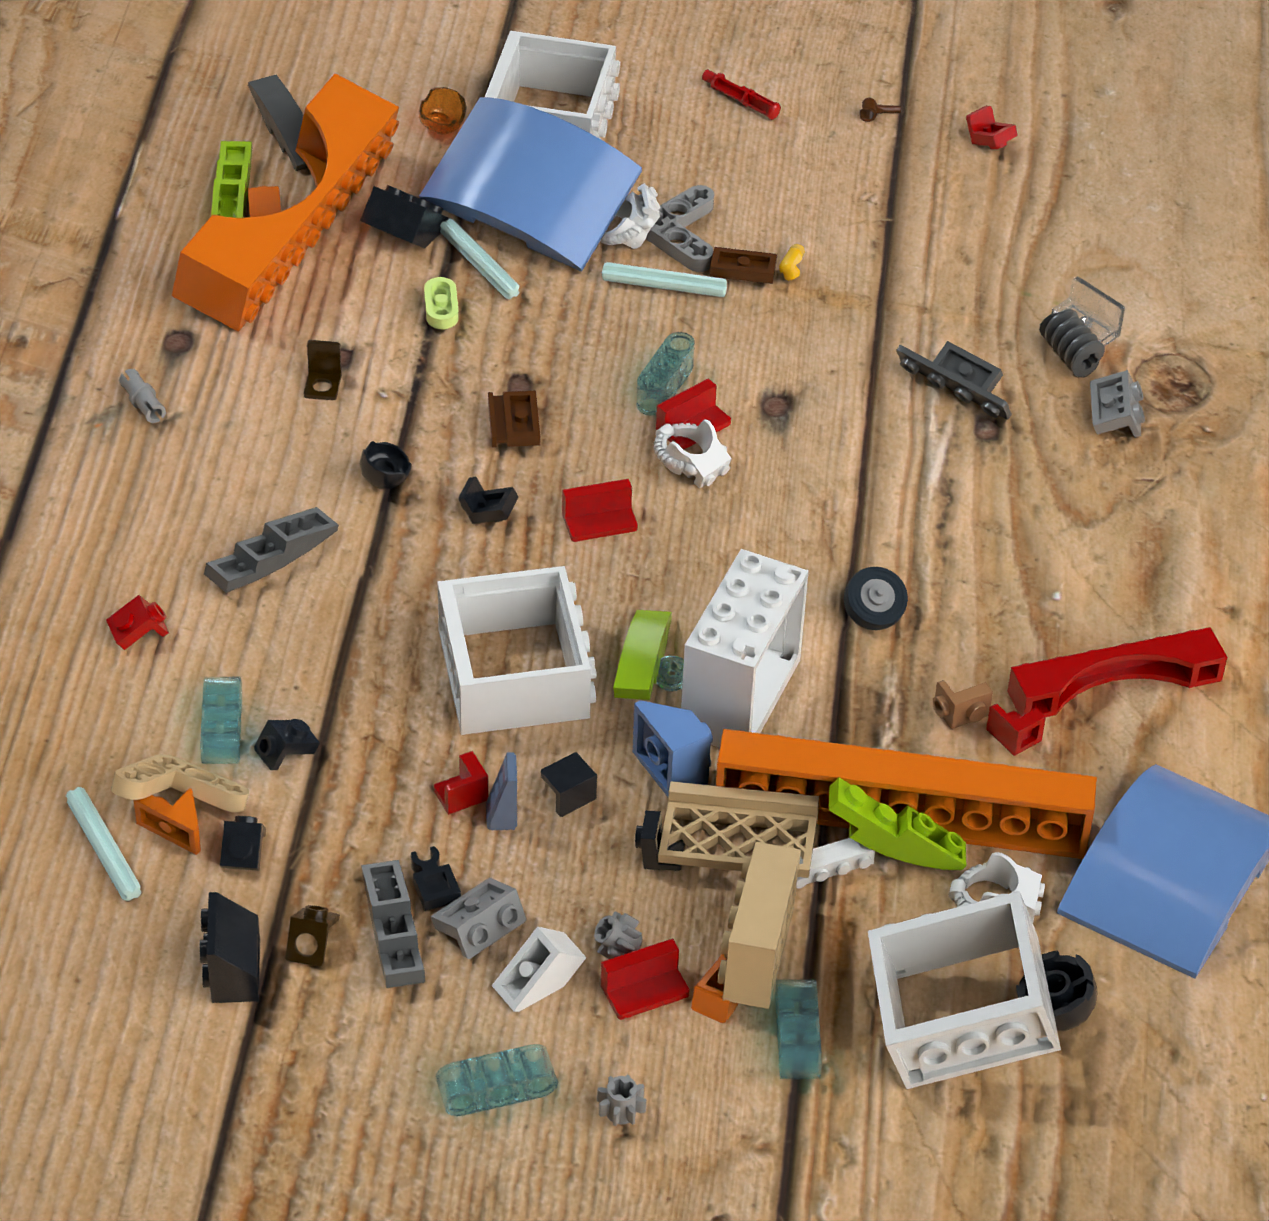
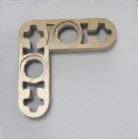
M165 754L154 755L117 769L111 786V791L115 795L130 800H140L168 788H174L183 793L192 788L193 797L230 812L244 811L249 796V790L246 787L180 758Z

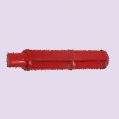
M707 69L702 75V80L711 84L714 90L741 102L744 106L760 112L771 120L775 119L781 111L779 103L767 99L756 93L753 89L745 86L740 87L725 79L723 73L716 74Z

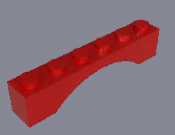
M1211 627L1189 630L1183 633L1160 636L1133 643H1124L1118 646L1090 650L1063 657L1059 656L1053 659L1011 667L1007 692L1021 716L1037 708L1046 717L1057 715L1064 705L1078 694L1094 686L1111 681L1153 679L1178 684L1187 688L1221 682L1228 657Z

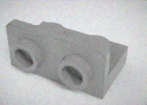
M1128 370L1090 381L1092 421L1097 435L1129 426L1135 438L1141 436V423L1145 422V416L1139 401L1143 400V393L1139 382H1133Z
M489 877L433 914L431 919L435 929L456 938L462 955L471 959L526 921V916L517 890Z

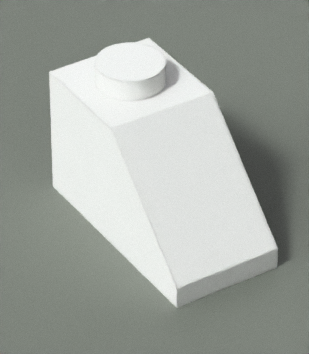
M537 927L495 980L492 987L514 1012H520L563 988L584 962L586 956L564 932Z

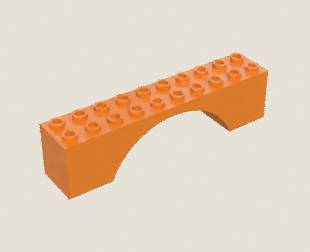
M334 74L305 107L295 150L309 168L316 189L300 203L278 213L248 218L212 215L180 252L172 297L238 332L246 322L252 323L259 312L260 305L262 303L267 304L275 292V287L286 282L293 265H300L307 248H313L317 244L321 231L323 229L328 230L334 222L336 213L338 211L343 212L347 207L351 195L359 193L367 175L373 176L381 158L387 159L394 145L391 142V137H393L399 126V121L396 120L399 107Z

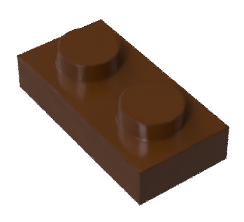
M714 247L710 277L773 284L777 254Z

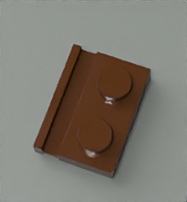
M536 390L503 392V395L493 396V392H488L492 448L497 447V444L507 443V447L540 446Z

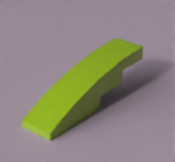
M221 141L216 179H214L211 216L245 218L248 199L247 188H249L252 142Z
M636 610L619 660L613 687L614 698L651 699L653 683L656 684L659 667L663 665L672 612Z

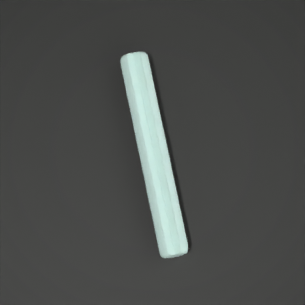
M448 219L446 222L443 221L441 223V234L506 299L519 295V284L456 221Z
M609 262L604 263L602 269L604 281L716 297H725L727 291V280L723 278Z
M82 787L69 790L66 794L67 803L121 898L125 901L138 898L141 895V885L86 790Z

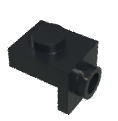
M469 477L459 495L461 507L467 513L472 524L507 520L519 498L513 487L484 491L477 477Z
M268 720L254 746V750L270 770H278L286 755L315 754L320 742L310 731V727L302 720Z
M646 810L643 826L637 825L635 833V846L642 849L644 869L680 871L682 865L658 863V852L663 832L661 811ZM681 839L670 845L668 850L683 852L686 844Z
M235 816V821H224L220 859L221 868L260 871L262 840L266 836V828L262 823H257L258 818Z

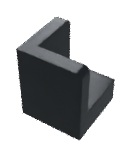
M577 752L541 769V778L556 794V812L560 817L597 799V774Z

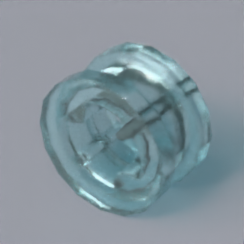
M672 655L661 658L657 677L658 686L667 691L682 689L683 658ZM669 672H675V675H669Z

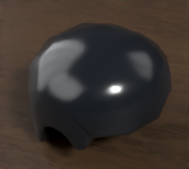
M370 442L366 449H363L360 459L362 475L371 485L380 489H392L402 484L408 477L412 467L406 453L399 446L388 442Z

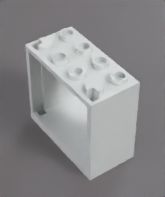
M510 31L485 97L514 102L520 86L590 96L592 99L587 114L535 106L530 107L563 119L601 139L600 137L605 138L608 125L607 119L612 118L613 101L618 100L620 83H615V77L619 75L621 63L619 60H616V46Z
M741 549L685 643L681 709L691 710L701 723L705 722L709 726L713 736L711 745L720 748L723 729L761 733L800 662L808 570Z
M565 566L437 581L439 635L461 735L590 718V703H596L594 682L591 681V679L597 677L595 659L587 655V652H590L589 636L587 630L581 631L580 626H583L581 605L574 604V601L577 599L575 583L568 581ZM556 625L566 667L482 678L473 677L464 635Z
M1020 891L1000 894L987 900L962 904L956 908L933 914H924L915 919L896 924H886L880 928L868 931L885 1043L906 1089L1061 1050L1038 936ZM1019 947L1028 996L905 1027L897 979Z

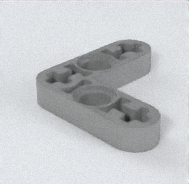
M703 185L693 186L660 205V217L648 232L646 239L692 271L704 272L709 270L714 251L713 247L685 227L713 210L714 191ZM679 211V212H683V213H685V214H683V215H675V214H672L671 212ZM671 240H682V241H684V243H678V244H677V243H672V242H670V241H671Z

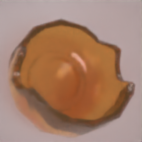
M447 87L433 88L420 103L419 119L422 125L429 131L446 135L455 132L462 125L467 106L465 98L458 91Z

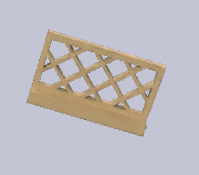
M671 781L668 806L658 852V863L742 871L744 857L746 856L744 854L754 849L755 842L765 843L778 836L786 843L783 845L784 847L801 850L800 857L803 859V864H799L798 877L809 878L815 834L818 827L819 796ZM674 819L692 820L693 822L681 827ZM711 823H722L732 825L719 831ZM749 826L769 829L757 835ZM703 828L711 836L698 843L691 834ZM786 830L806 833L794 839ZM741 832L748 839L746 842L735 846L728 840L729 837ZM681 839L690 847L683 852L668 850L670 845ZM718 843L727 850L722 855H711L707 851V849Z

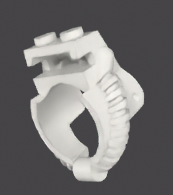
M644 183L637 187L638 191L642 194L637 195L632 191L627 195L615 217L618 216L623 220L613 230L605 232L600 240L601 243L606 245L623 243L633 249L641 247L648 232L660 217V205L656 200L658 194L653 187H648Z
M704 419L699 426H696V424L690 425V423H679V425L673 424L671 426L667 423L656 430L654 450L657 458L675 474L681 475L683 472L688 478L694 475L696 477L694 484L698 488H702L704 485H711L717 476H723L730 470L729 464L732 458L727 453V447L722 445L717 439L715 428L710 421ZM671 436L688 437L699 444L703 453L690 454L674 441L667 446L666 440Z
M996 852L992 853L989 860L983 863V865L978 864L975 867H971L958 879L953 880L949 897L955 901L957 907L962 904L975 903L978 901L973 900L965 889L980 881L994 882L1005 889L1010 888L1011 893L1020 891L1033 923L1034 916H1040L1042 902L1037 900L1038 897L1043 898L1045 884L1041 883V874L1031 871L1029 867L1024 868L1017 865L1007 855ZM985 892L980 901L994 898L1000 894Z

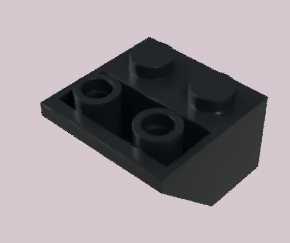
M387 185L385 190L373 187L360 221L412 244L426 248L441 234V223L451 218L442 215L444 208Z
M209 892L208 908L201 909V931L207 932L204 933L203 939L200 940V963H207L202 965L203 988L210 987L212 1003L259 1002L260 929L258 915L217 892Z

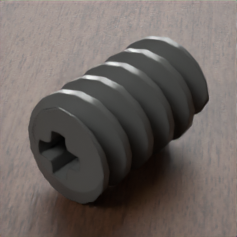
M1066 309L1061 312L1052 313L1041 322L1039 329L1041 335L1045 337L1048 344L1059 354V357L1072 370L1075 376L1086 377L1097 368L1099 361L1104 355L1105 347L1103 343L1098 341L1097 336L1091 332V329L1085 325L1084 321L1078 317L1076 311Z

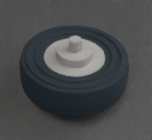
M868 567L860 570L850 579L844 592V605L848 615L856 624L869 630H883L893 626L903 616L908 602V594L903 581L894 572L883 567Z

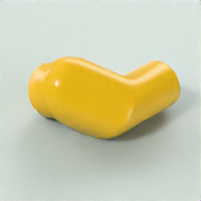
M800 244L792 245L779 264V272L783 273L787 281L793 280L800 275V270L796 265L800 263L805 254V249Z

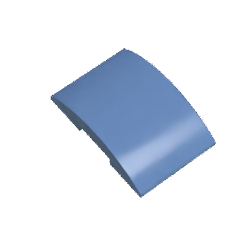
M480 97L420 193L419 198L444 208L443 210L474 223L476 219L526 242L528 248L582 272L642 172V167L603 140L554 115L513 101Z
M1155 764L1137 778L1103 824L1069 884L1058 907L1057 914L1195 979L1226 931L1231 915L1255 877H1260L1269 862V815Z

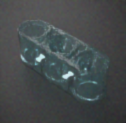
M684 332L670 334L637 379L636 406L641 413L650 416L656 415L657 405L675 396L692 372L694 367L695 341L691 335Z
M241 676L204 677L200 741L202 764H239Z
M777 979L775 1005L780 1079H821L822 1056L816 980Z
M539 1044L452 1062L440 1068L435 1076L446 1112L451 1116H464L541 1098L552 1093L558 1086V1080L546 1047Z

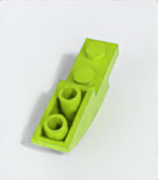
M840 777L829 786V810L850 823L849 838L885 856L923 867L963 870L967 866L966 842L957 833L948 831L935 823L927 814L919 813L908 805L897 814L889 805L879 803L865 794L860 787L851 785Z

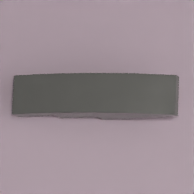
M277 75L248 82V87L269 133H274L282 152H287L295 171L308 168L303 159L295 152L304 115L288 89Z
M317 507L264 524L262 535L237 542L232 555L207 562L204 575L227 593L253 583L285 567L338 531L339 525Z
M399 860L361 865L386 988L425 983V971L418 948L417 932L411 914L410 898Z

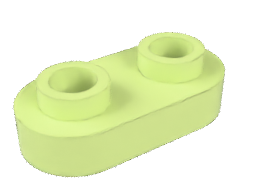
M436 277L428 280L424 285L426 320L428 324L440 330L455 326L459 320L456 284L451 279L445 277Z

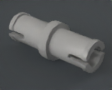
M126 370L125 372L130 380L128 381L121 374L119 382L128 392L130 402L134 407L142 411L148 422H159L160 419L156 416L155 412L157 411L164 418L166 409L156 398L154 388L143 381L137 370Z

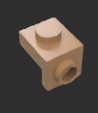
M945 680L937 682L933 707L936 714L940 718L943 717L949 727L954 729L988 717L993 691L984 682L954 693Z

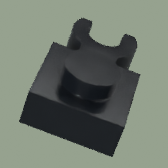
M435 846L430 847L431 859L426 861L420 860L416 851L411 852V868L415 872L413 873V884L424 911L446 906L461 897L460 888L450 865L440 866V854Z

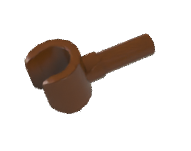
M869 97L862 102L860 119L870 122L876 118L877 113H900L901 106L877 104L873 98Z

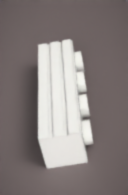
M851 838L814 848L809 878L798 877L796 888H802L806 884L816 881L822 882L838 874L845 875L849 871L858 868H867L874 864L875 851ZM801 857L799 864H803V859Z

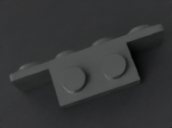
M949 341L946 342L933 362L902 345H899L896 349L901 361L900 365L906 371L912 374H917V372L923 374L931 384L940 389H943L944 386L949 388L963 402H975L991 417L997 418L999 415L1006 420L1011 417L1012 413L1008 403L991 393L1003 376L1000 368Z

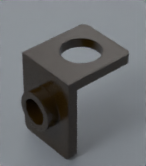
M308 340V376L304 397L308 399L336 400L342 377L340 343ZM318 382H327L332 386L327 391H317L313 388Z
M308 905L291 916L285 959L291 962L322 966L325 960L328 930L339 921L340 914L328 912V909L322 906ZM308 933L314 936L317 941V950L314 954L304 955L299 952L296 946L299 935Z

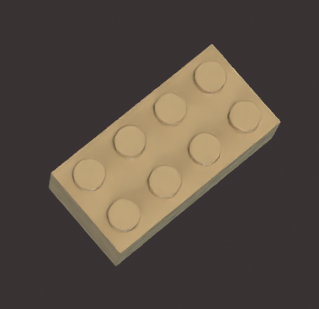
M755 842L752 857H744L741 878L745 879V881L738 880L734 903H737L738 906L731 905L727 926L731 931H724L721 944V954H724V957L727 958V961L721 960L717 983L724 984L723 1001L729 1000L734 1003L769 1009L794 910L800 849Z

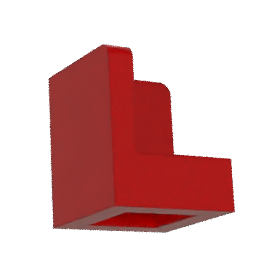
M996 703L989 708L986 730L1013 756H1016L1042 741L1046 716L1037 708L1023 716L1014 710L1006 713Z
M473 751L459 755L458 776L434 784V792L447 814L449 815L485 802L489 797L488 774Z

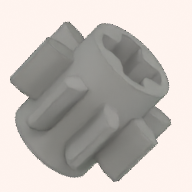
M616 911L612 916L603 917L597 924L594 932L595 940L601 943L597 952L611 959L639 950L642 944V933L635 929L639 921L626 913L621 915Z
M630 1075L615 1078L610 1076L608 1077L607 1088L600 1087L597 1089L599 1116L607 1115L608 1119L613 1122V1126L627 1123L633 1125L635 1124L636 1112H646L647 1099L644 1098V1084L636 1085L635 1081L630 1078Z

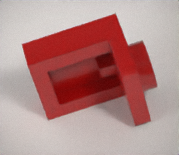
M986 105L966 116L972 144L989 146L990 149H999L1005 147L1007 141L1018 136L1015 124L995 122L991 106Z
M137 595L106 619L116 644L124 650L152 629L162 637L169 633L164 623L167 616L163 609L156 602L150 604L140 595Z

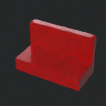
M708 378L658 404L656 430L667 423L671 426L673 424L679 425V423H690V425L696 424V426H699L705 419L712 423L717 433L731 425V418L716 406L717 385ZM671 436L667 439L670 443L672 441L676 442L683 450L696 444L694 440L683 436Z
M629 479L562 490V516L571 541L577 542L638 530V523L632 510V486Z
M673 938L601 962V988L618 1019L623 1020L689 997L690 989L678 969L679 948Z

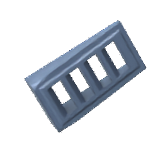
M514 752L506 753L486 801L487 829L515 830V827H517V762Z

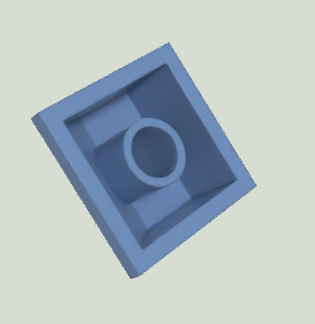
M642 700L634 703L632 752L666 796L669 797L671 781L707 785L709 767H711L710 747L713 742L709 726L705 722L701 723L691 710Z

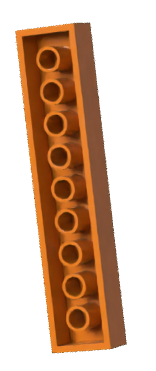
M723 729L717 762L716 786L819 796L818 825L850 829L849 822L829 810V786L840 777L849 784L860 787L865 794L879 803L889 805L897 814L907 805L919 813L927 814L941 827L957 833L966 844L1083 859L1086 855L1095 811L1097 777Z

